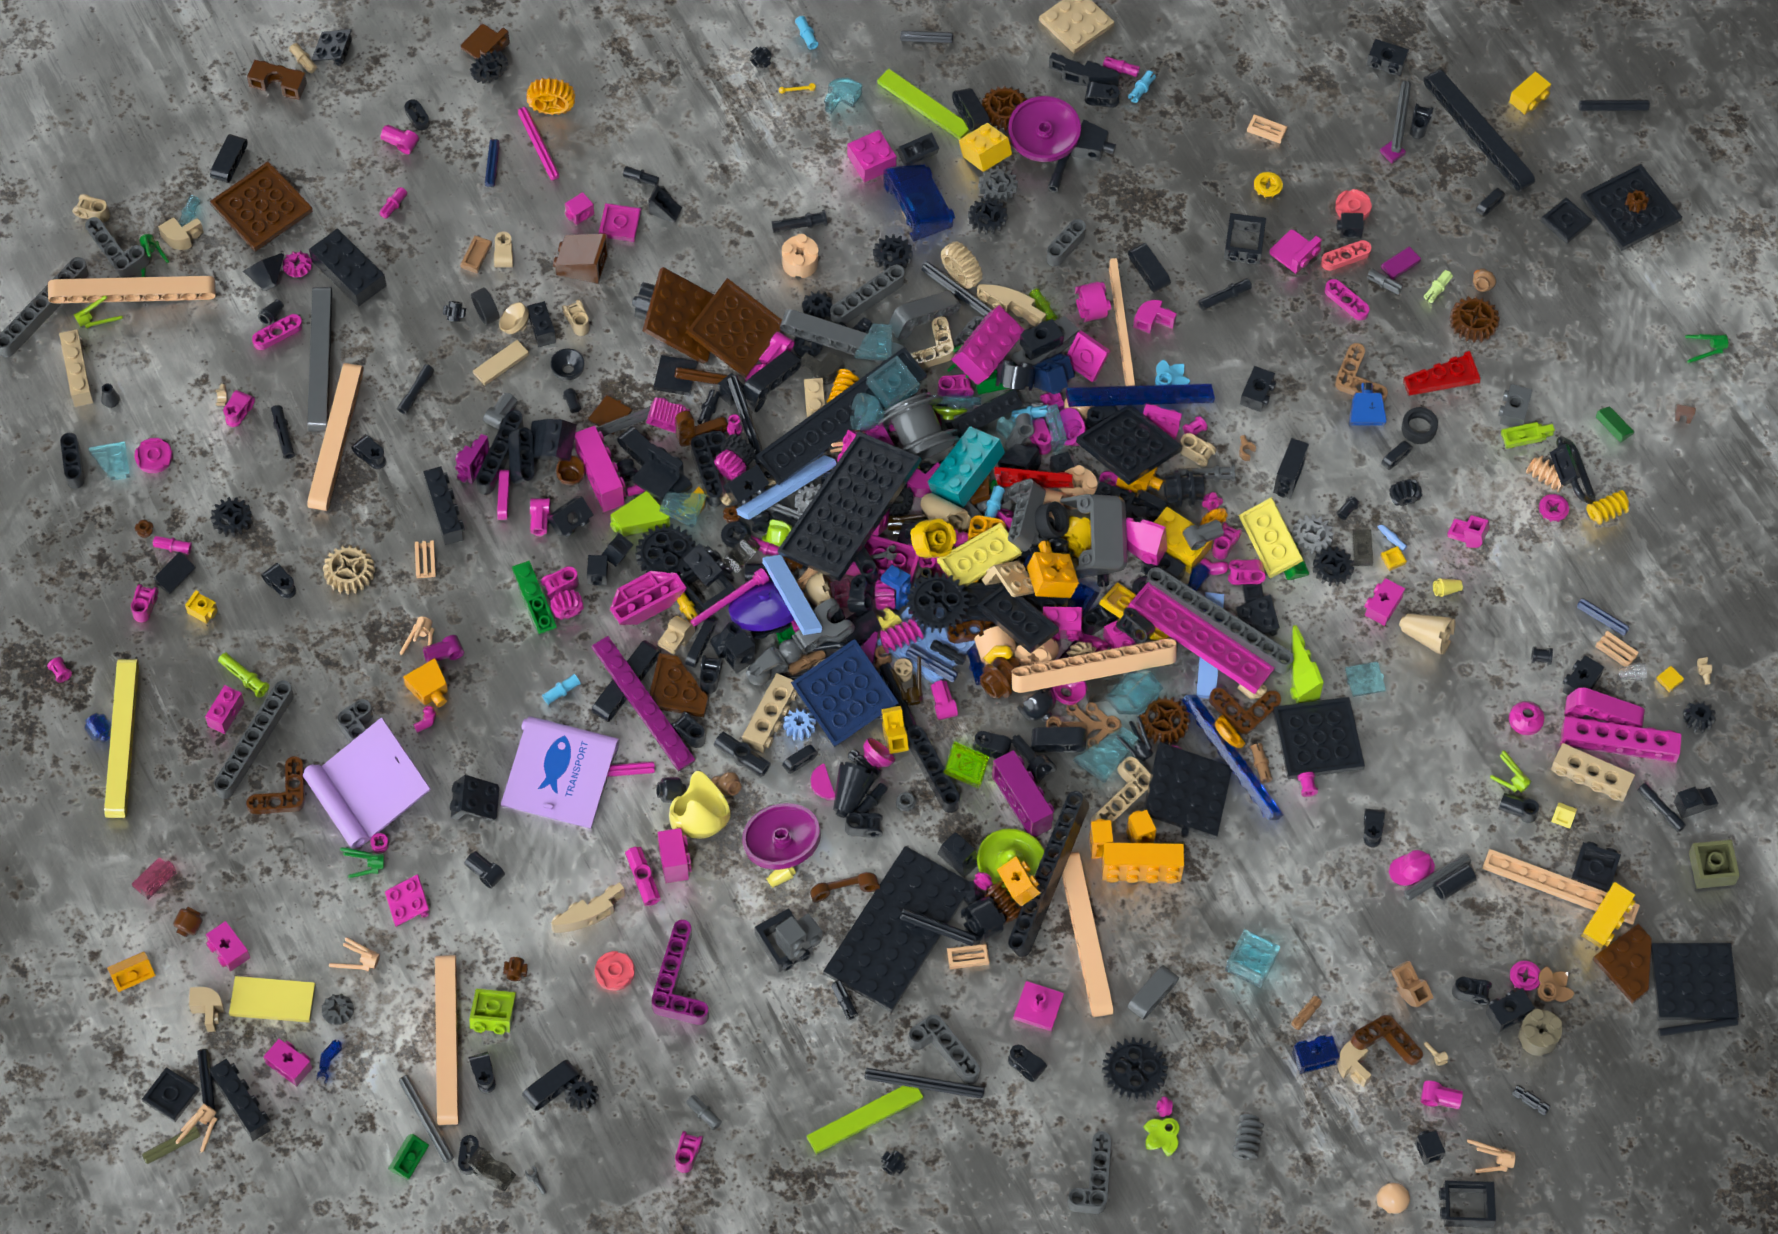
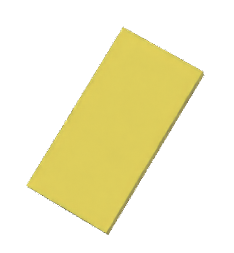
M1272 497L1238 515L1270 579L1304 561Z
M999 523L953 549L947 556L937 558V562L948 578L952 575L953 582L959 579V586L965 585L966 587L987 574L986 571L993 565L1008 563L1021 556L1022 552L1008 541L1009 533L1002 523Z
M235 976L229 1015L310 1023L316 985L313 982Z

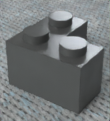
M809 913L797 921L791 916L776 927V943L790 961L795 957H801L805 950L811 946H817L823 939L822 929Z

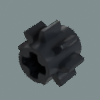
M756 46L750 51L752 53L750 61L756 68H766L771 64L769 60H771L772 54L766 47L760 46L758 48Z
M449 301V304L443 307V315H447L446 320L460 322V319L466 316V308H462V302Z
M893 1150L891 1154L886 1151L881 1158L883 1163L881 1168L891 1176H894L896 1172L901 1175L906 1168V1163H904L905 1157L896 1150Z

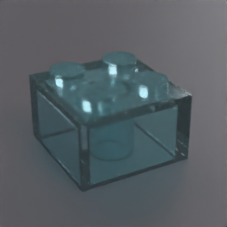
M895 356L869 375L866 381L868 387L886 409L908 399L918 392L920 383L898 356Z
M1132 671L1124 676L1106 696V699L1118 714L1140 715L1147 710V706L1151 701L1159 697L1163 687L1151 671Z
M1244 929L1227 961L1225 971L1262 988L1279 955L1280 946Z

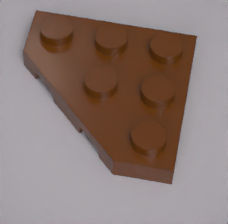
M659 653L649 693L660 710L675 713L686 712L689 715L704 718L708 696L700 689L696 680L686 670L678 656Z
M1639 924L1600 951L1592 959L1632 1004L1647 994L1649 990L1652 938Z

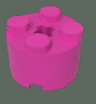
M1093 282L1075 288V294L1079 293V299H1076L1078 312L1081 319L1085 318L1084 323L1107 317L1108 310H1111V304L1105 296L1106 287L1104 282Z

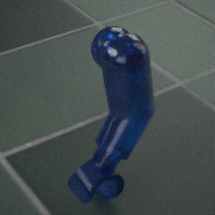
M333 1040L321 1053L320 1071L317 1073L316 1081H318L320 1076H324L326 1078L324 1084H327L329 1078L327 1071L329 1070L330 1062L342 1050V1043L339 1040L338 1042Z

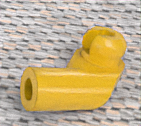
M996 645L983 659L988 664H991L997 657L1010 659L1013 652L1009 646Z

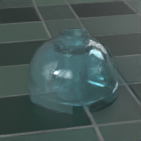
M858 393L855 396L851 408L855 410L854 416L850 415L852 429L861 431L873 429L884 416V410L881 409L879 400L875 396L866 393Z

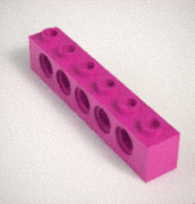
M1570 716L1564 718L1560 746L1564 743L1573 748L1676 763L1680 755L1681 733H1676L1672 730L1660 731L1651 727L1640 728L1635 725H1619L1615 722L1605 723L1595 719L1585 720ZM1579 731H1584L1586 734H1581ZM1598 733L1604 734L1605 737L1599 736ZM1617 736H1621L1625 740H1620ZM1636 739H1641L1644 743H1640Z

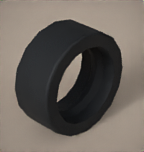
M483 287L471 293L473 305L484 324L488 325L500 318L497 306L486 288Z
M1412 408L1403 417L1401 427L1403 436L1415 444L1428 443L1436 435L1438 419L1427 408ZM1421 418L1426 420L1431 425V428L1428 432L1417 433L1409 427V422L1412 419Z
M1056 501L1040 505L1035 513L1036 528L1040 535L1046 539L1064 536L1069 529V516L1065 507ZM1049 512L1054 516L1055 529L1050 524Z

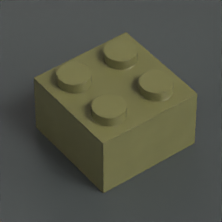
M1732 840L1692 844L1689 857L1696 889L1736 884L1740 874Z

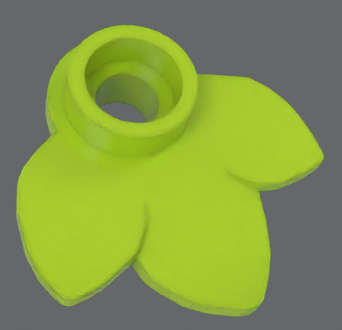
M1166 1118L1163 1121L1152 1119L1143 1126L1149 1132L1146 1139V1149L1155 1150L1162 1147L1168 1157L1176 1151L1179 1145L1177 1135L1180 1131V1126L1175 1119ZM1169 1124L1173 1126L1170 1132L1166 1131V1126Z

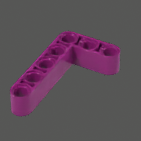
M681 919L675 922L652 995V1010L659 1016L695 1025H703L709 1019L707 1004L699 1000L675 995L692 938L691 924L687 920ZM681 929L687 930L684 934L678 933ZM675 947L682 948L679 952L673 951ZM669 965L676 966L673 970L667 969ZM669 983L671 986L664 988L662 984ZM659 1001H664L665 1005L658 1006L656 1005V1003ZM677 1006L685 1007L682 1011H678L675 1008ZM696 1011H703L704 1014L701 1015V1016H698V1015L695 1014V1012H696Z

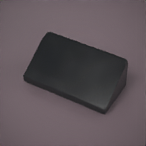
M178 552L154 577L155 583L168 594H171L196 567L181 552Z

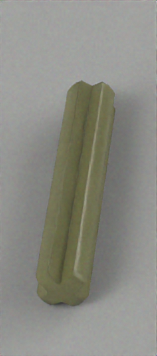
M194 1126L179 1144H176V1140L182 1133L144 1152L142 1157L145 1163L149 1164L200 1137L199 1130Z

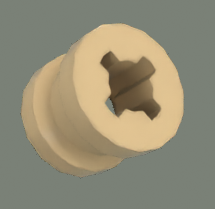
M905 658L898 659L894 663V670L900 682H907L912 677L913 665Z

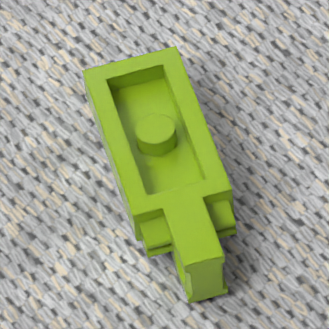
M1535 422L1502 429L1501 435L1506 449L1542 442L1547 437L1553 436L1555 429L1553 424L1542 426V424Z

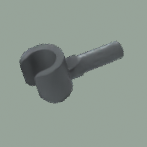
M891 545L887 548L886 552L871 555V558L873 560L879 558L894 560L897 553L892 554L890 552H894L896 546Z
M532 1166L534 1174L529 1175L525 1170L527 1180L534 1182L543 1195L546 1193V1190L538 1179L539 1174L536 1167Z

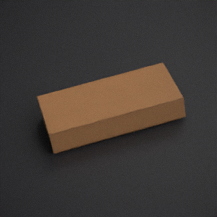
M474 236L460 264L461 268L478 273L491 248L492 241Z

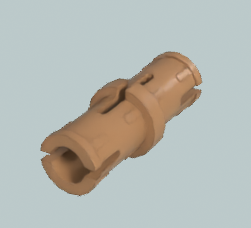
M816 651L808 655L804 654L797 662L788 664V671L791 675H795L806 668L810 669L818 661L826 659L824 651Z
M1258 743L1259 747H1257V744H1254L1250 747L1255 760L1254 767L1258 770L1260 782L1264 784L1266 779V783H1269L1273 778L1268 766L1269 760L1266 758L1263 750V744Z

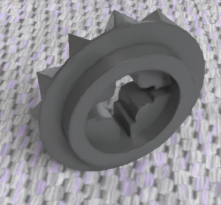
M332 994L331 997L325 999L322 1005L323 1018L333 1025L346 1023L354 1012L352 1001L343 994ZM335 1003H337L339 1007H343L340 1009L339 1016L338 1013H336V1011L333 1010L335 1009Z

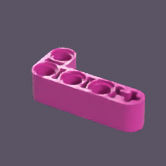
M1578 688L1567 696L1564 716H1575L1581 719L1583 716L1588 715L1605 722H1615L1626 726L1635 725L1643 728L1645 709L1588 688Z

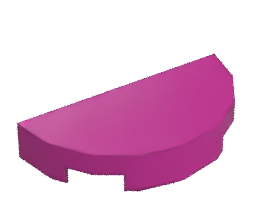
M822 764L812 772L811 789L816 796L818 795L827 801L835 799V794L825 764Z

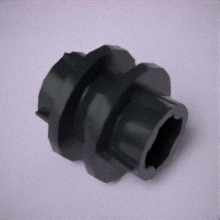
M1187 469L1186 476H1180L1179 471L1174 470L1173 475L1164 476L1163 488L1166 502L1175 503L1177 508H1181L1182 501L1188 500L1190 507L1195 506V501H1203L1205 488L1203 476L1200 473L1193 474L1191 469Z

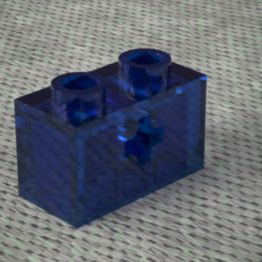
M1322 1035L1309 1042L1307 1040L1299 1041L1294 1045L1292 1051L1299 1074L1338 1065L1340 1058L1333 1035L1328 1037Z

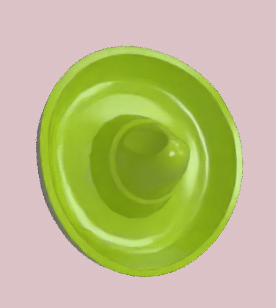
M1001 829L991 833L983 840L977 854V865L979 872L987 873L992 878L991 882L994 885L1002 880L997 869L1014 857H1017L1021 862L1025 860L1031 869L1029 874L1035 876L1045 851L1039 841L1032 835L1017 829Z

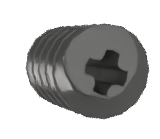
M1242 1114L1239 1118V1129L1236 1132V1144L1233 1147L1234 1152L1232 1155L1239 1159H1256L1258 1154L1253 1151H1259L1260 1147L1255 1144L1261 1143V1139L1256 1136H1262L1263 1132L1258 1129L1264 1128V1124L1259 1122V1117L1255 1115Z

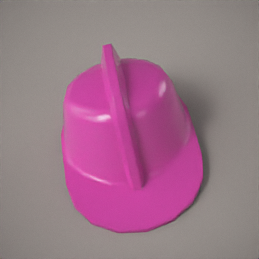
M1066 408L1061 410L1054 420V428L1062 444L1079 446L1076 443L1077 436L1087 431L1080 413L1076 409Z
M1413 850L1408 854L1398 857L1391 863L1389 875L1398 885L1408 886L1432 874L1435 864L1430 854L1421 850Z

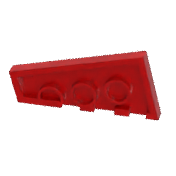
M995 467L994 475L1000 487H1010L1014 483L1032 479L1045 488H1074L1073 474L1067 472L1053 473Z

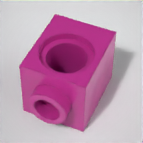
M583 192L565 203V215L568 220H572L576 225L594 215V205Z

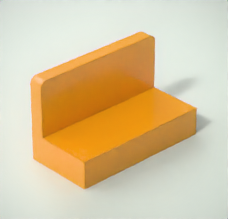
M144 951L107 968L118 992L156 976Z

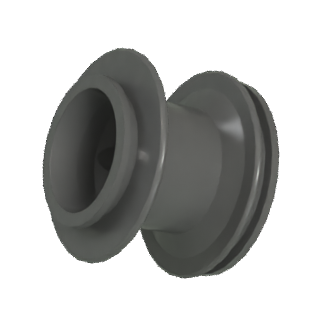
M930 392L913 396L888 408L884 412L886 417L878 422L879 427L893 425L903 447L902 450L919 456L921 460L948 449L960 440L958 436H955L958 433L957 429L942 430L933 407L940 403L944 397L942 395L931 397Z

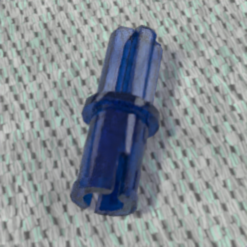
M971 648L967 651L970 662L969 670L973 672L976 685H981L980 676L984 674V663L981 661L978 649Z

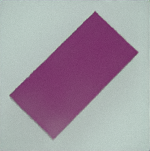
M1409 246L1381 264V269L1394 280L1420 263L1421 258Z

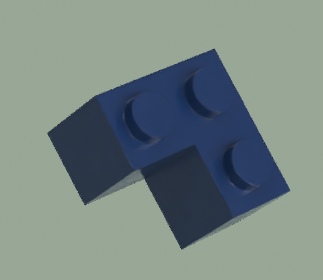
M1058 354L1032 365V368H1035L1034 388L1050 392L1051 394L1062 392V389L1068 387L1067 382H1069V379L1075 377L1070 357L1067 355Z

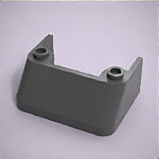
M1092 494L1060 499V503L1078 508L1084 514L1090 513L1092 549L1081 553L1079 566L1074 567L1077 578L1124 570L1127 566L1125 501L1118 496Z

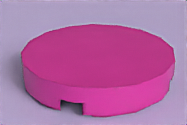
M149 438L142 441L140 446L136 448L134 458L137 466L142 471L159 473L169 467L172 462L173 453L167 442L160 438Z

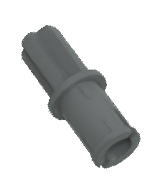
M1373 268L1369 271L1368 275L1370 276H1367V279L1380 285V288H1386L1396 294L1402 291L1403 285L1389 278V275L1385 276Z
M696 1095L688 1098L686 1101L687 1105L712 1130L717 1129L721 1125L722 1121L710 1110V1106H706Z

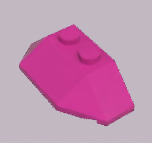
M649 571L617 588L610 611L620 625H638L671 607L686 590V586L677 573Z

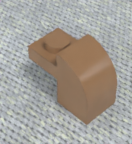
M1405 961L1391 970L1398 985L1396 989L1410 1006L1419 1007L1434 998L1426 980L1418 978L1410 961Z

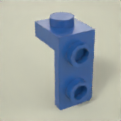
M891 565L881 576V582L896 590L895 609L900 610L909 601L907 596L910 594L911 575Z

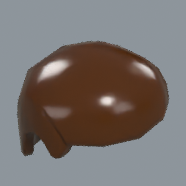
M571 455V461L558 462L556 474L562 484L573 486L579 484L583 479L585 473L584 463L577 456Z

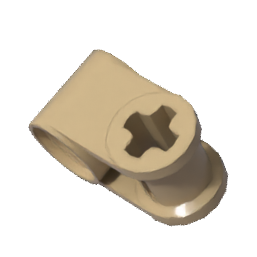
M86 194L79 196V202L72 210L76 216L83 219L97 217L104 223L110 218L106 202Z
M499 232L495 236L494 268L513 267L511 235L507 232Z
M580 299L571 305H563L564 316L570 323L574 333L578 336L588 334L590 331L589 318Z
M1191 433L1184 434L1181 438L1180 444L1183 447L1180 454L1191 459L1196 464L1206 467L1211 455L1216 453V448Z

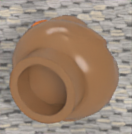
M1481 268L1474 272L1473 284L1478 291L1487 292L1495 287L1496 278L1492 272Z
M727 772L722 776H714L711 779L723 795L734 796L741 790V783L736 773Z

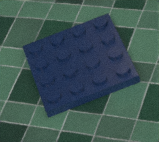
M855 639L791 682L834 747L882 715L881 709L891 708L899 704Z

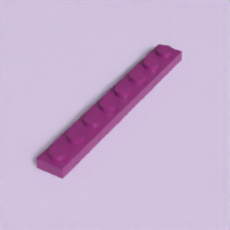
M607 636L593 644V651L679 772L694 763L695 758L610 637Z

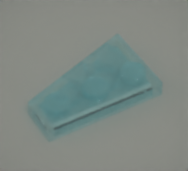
M1124 727L1110 734L1095 746L1093 745L1086 752L1075 757L1073 761L1105 784L1129 752L1116 738V735H1119L1131 747L1138 740L1137 736Z

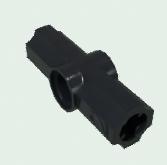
M724 731L717 736L714 742V746L734 759L738 766L746 767L760 778L768 772L771 766L769 761L752 751L747 743L739 742ZM741 752L746 753L745 756H739L738 754Z

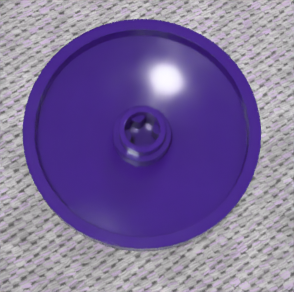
M773 580L768 581L764 585L754 586L729 604L731 621L742 629L749 631L771 630L784 626L794 620Z

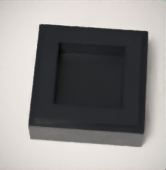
M1261 583L1242 585L1245 604L1264 597Z

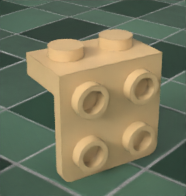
M1020 561L993 565L982 578L985 585L1003 583L1013 597L1035 593L1030 576Z

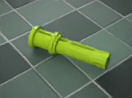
M227 652L219 657L218 662L243 682L245 688H250L255 692L256 697L261 698L267 693L270 685L267 682L261 681L256 673L249 672Z

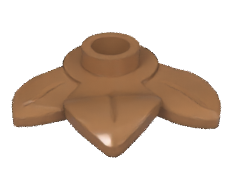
M1548 966L1541 970L1538 977L1540 985L1537 989V994L1542 1001L1551 1002L1556 1000L1558 1002H1566L1573 997L1574 992L1565 987L1568 980L1567 972L1552 973ZM1544 989L1549 991V995L1544 993Z

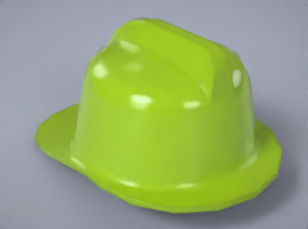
M771 520L767 534L762 536V540L780 547L792 530V526L783 521Z

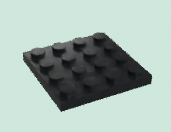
M1642 164L1582 193L1580 197L1621 251L1682 220L1681 214ZM1636 189L1637 191L1645 192V197L1649 198L1646 210L1641 209L1639 213L1629 211V205H1625L1628 193H1633Z
M1128 404L1076 438V443L1128 485L1180 453L1183 447L1131 404Z
M1349 697L1273 707V715L1288 780L1296 779L1298 775L1305 772H1313L1315 776L1363 770L1365 768Z
M1160 742L1157 746L1143 811L1147 810L1153 819L1215 839L1219 832L1233 766Z
M1731 943L1651 944L1658 1020L1739 1019Z

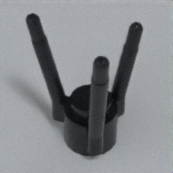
M1137 716L1144 742L1132 721L1129 724L1139 742L1134 747L1136 750L1134 751L1119 735H1116V738L1134 758H1139L1142 762L1152 757L1154 753L1151 750L1152 746L1148 740L1141 717Z

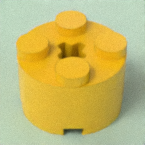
M1069 516L1068 532L1061 536V538L1068 541V550L1074 552V557L1079 558L1083 551L1092 549L1091 521L1086 517L1080 519Z
M943 519L921 521L910 532L913 548L916 554L923 558L947 556L952 552L953 544L956 543V533L953 526Z

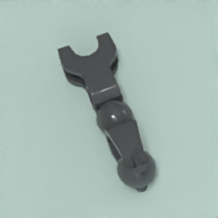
M834 598L827 599L814 610V614L822 626V632L803 635L799 629L792 635L793 639L784 640L779 645L778 650L776 647L767 649L748 667L746 672L748 681L759 686L766 684L768 680H772L775 677L776 673L781 675L787 672L789 667L787 663L797 662L801 658L802 653L806 655L826 641L841 642L853 633L855 629L854 624L849 620H843L837 624L831 623V617L839 610V604Z

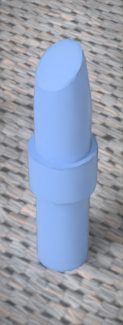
M1385 525L1377 526L1387 539L1398 546L1402 552L1407 548V545Z

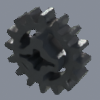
M496 50L492 53L488 51L487 55L481 54V57L475 59L476 63L471 64L473 68H470V74L477 83L482 82L484 84L486 81L491 83L492 79L497 80L499 76L503 75V71H507L508 60L501 51L498 53Z
M988 197L987 201L981 198L980 203L974 201V206H970V211H968L969 224H972L973 230L978 228V233L985 231V235H987L988 231H991L992 234H995L996 229L1001 231V227L1006 226L1007 208H1003V203L998 204V199L991 201V198Z
M892 234V238H889L885 235V240L879 238V244H874V262H878V267L884 266V271L893 265H900L906 269L907 263H911V257L913 256L912 245H908L907 239L902 241V236L895 238V234Z
M228 497L226 502L221 499V505L215 504L216 510H211L212 516L210 519L213 523V528L217 529L219 534L224 532L225 537L229 533H232V536L235 537L236 532L242 535V529L248 530V524H252L251 517L253 515L249 504L246 505L245 500L239 502L238 497H235L234 501H231V498Z
M1329 546L1327 551L1321 549L1320 554H1316L1313 561V573H1317L1316 579L1322 578V584L1327 581L1329 586L1335 583L1338 587L1340 582L1346 584V580L1351 579V573L1354 572V560H1350L1351 554L1345 555V549L1340 552L1337 546L1335 550H1332Z

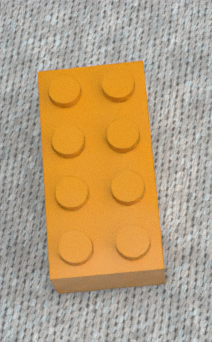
M1104 843L1102 880L1110 883L1127 881L1129 883H1136L1138 881H1146L1148 883L1166 881L1170 884L1181 882L1184 868L1183 844Z

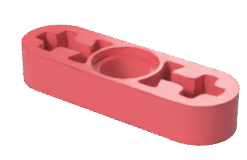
M1360 240L1327 252L1322 256L1321 266L1327 271H1332L1366 259L1370 255L1371 244L1368 241ZM1347 252L1351 255V257L1345 259L1341 256V254Z

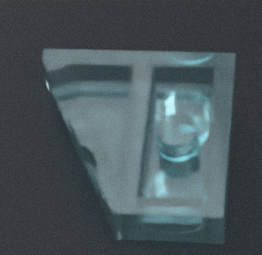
M1057 404L1050 405L1047 413H1045L1046 421L1049 424L1053 453L1061 451L1067 440Z

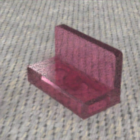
M158 858L132 883V887L149 900L176 874L175 867L169 860L165 862Z

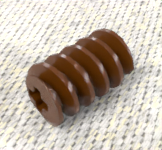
M1000 880L986 890L988 893L985 898L988 896L993 898L994 904H997L996 909L1002 911L1001 913L1006 917L1004 925H1007L1018 917L1022 906L1015 907L1017 902L1010 900L1012 896L1010 893L1006 894L1008 889L1007 887H1002L1004 882Z

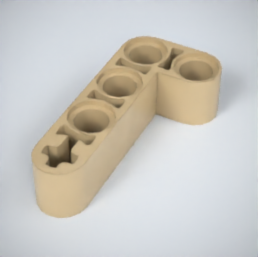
M1128 757L1118 765V773L1127 784L1092 816L1091 821L1101 819L1106 814L1108 817L1105 820H1111L1112 823L1148 789L1151 774L1136 758ZM1126 763L1131 765L1132 771L1126 769ZM1139 778L1145 781V786L1139 783ZM1126 790L1131 792L1132 798L1126 796ZM1112 803H1115L1118 806V811H1115L1112 808Z

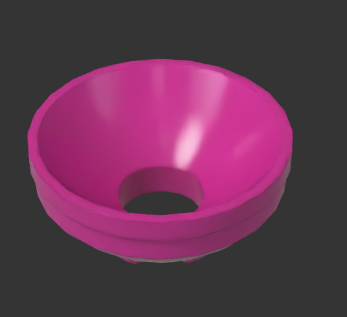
M1085 681L1051 687V690L1059 702L1065 705H1074L1085 696L1086 684ZM1066 688L1070 690L1071 696L1066 697L1062 695L1061 689Z
M1519 702L1510 711L1509 723L1519 734L1533 735L1543 727L1544 713L1533 702ZM1529 709L1534 713V716L1526 718L1523 715V711Z
M868 738L865 741L864 757L872 766L877 768L889 767L895 762V757L889 753L883 744L873 738Z

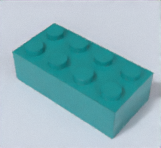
M969 427L928 480L931 492L963 508L1004 455L1005 451L1000 439Z

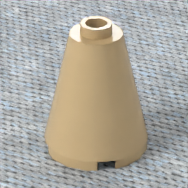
M929 493L922 497L920 507L928 520L943 519L950 523L954 529H957L958 532H965L967 530L971 517L965 509L934 493Z
M1408 613L1401 618L1399 626L1402 627V632L1437 654L1443 655L1450 646L1451 641L1449 638L1451 634L1454 635L1456 623L1455 619L1451 617Z

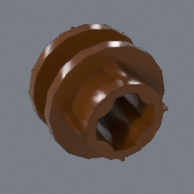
M1013 656L1010 659L997 657L994 660V666L990 664L985 666L984 674L980 676V683L986 693L994 699L1011 696L1012 670L1016 667H1021L1020 662Z

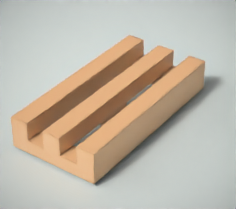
M1255 114L1247 128V132L1279 144L1287 131V126Z
M434 540L430 541V543H426V541H422V543L415 542L416 578L436 577ZM419 548H423L424 573H420ZM427 548H430L431 573H428Z
M1609 631L1602 636L1595 646L1625 668H1628L1639 654L1638 651ZM1603 643H1605L1606 645H1608L1609 647H1611V648L1613 649V651H1612L1611 649H1609L1608 647H1606L1605 645H1603ZM1618 654H1621L1622 656H1624L1625 658H1627L1628 661L1625 660L1624 658H1622L1621 656H1619Z
M987 944L947 948L950 969L989 965ZM975 951H983V952H984V953H977V954H965V955H960V956H952V954H959V953H967V952H975Z

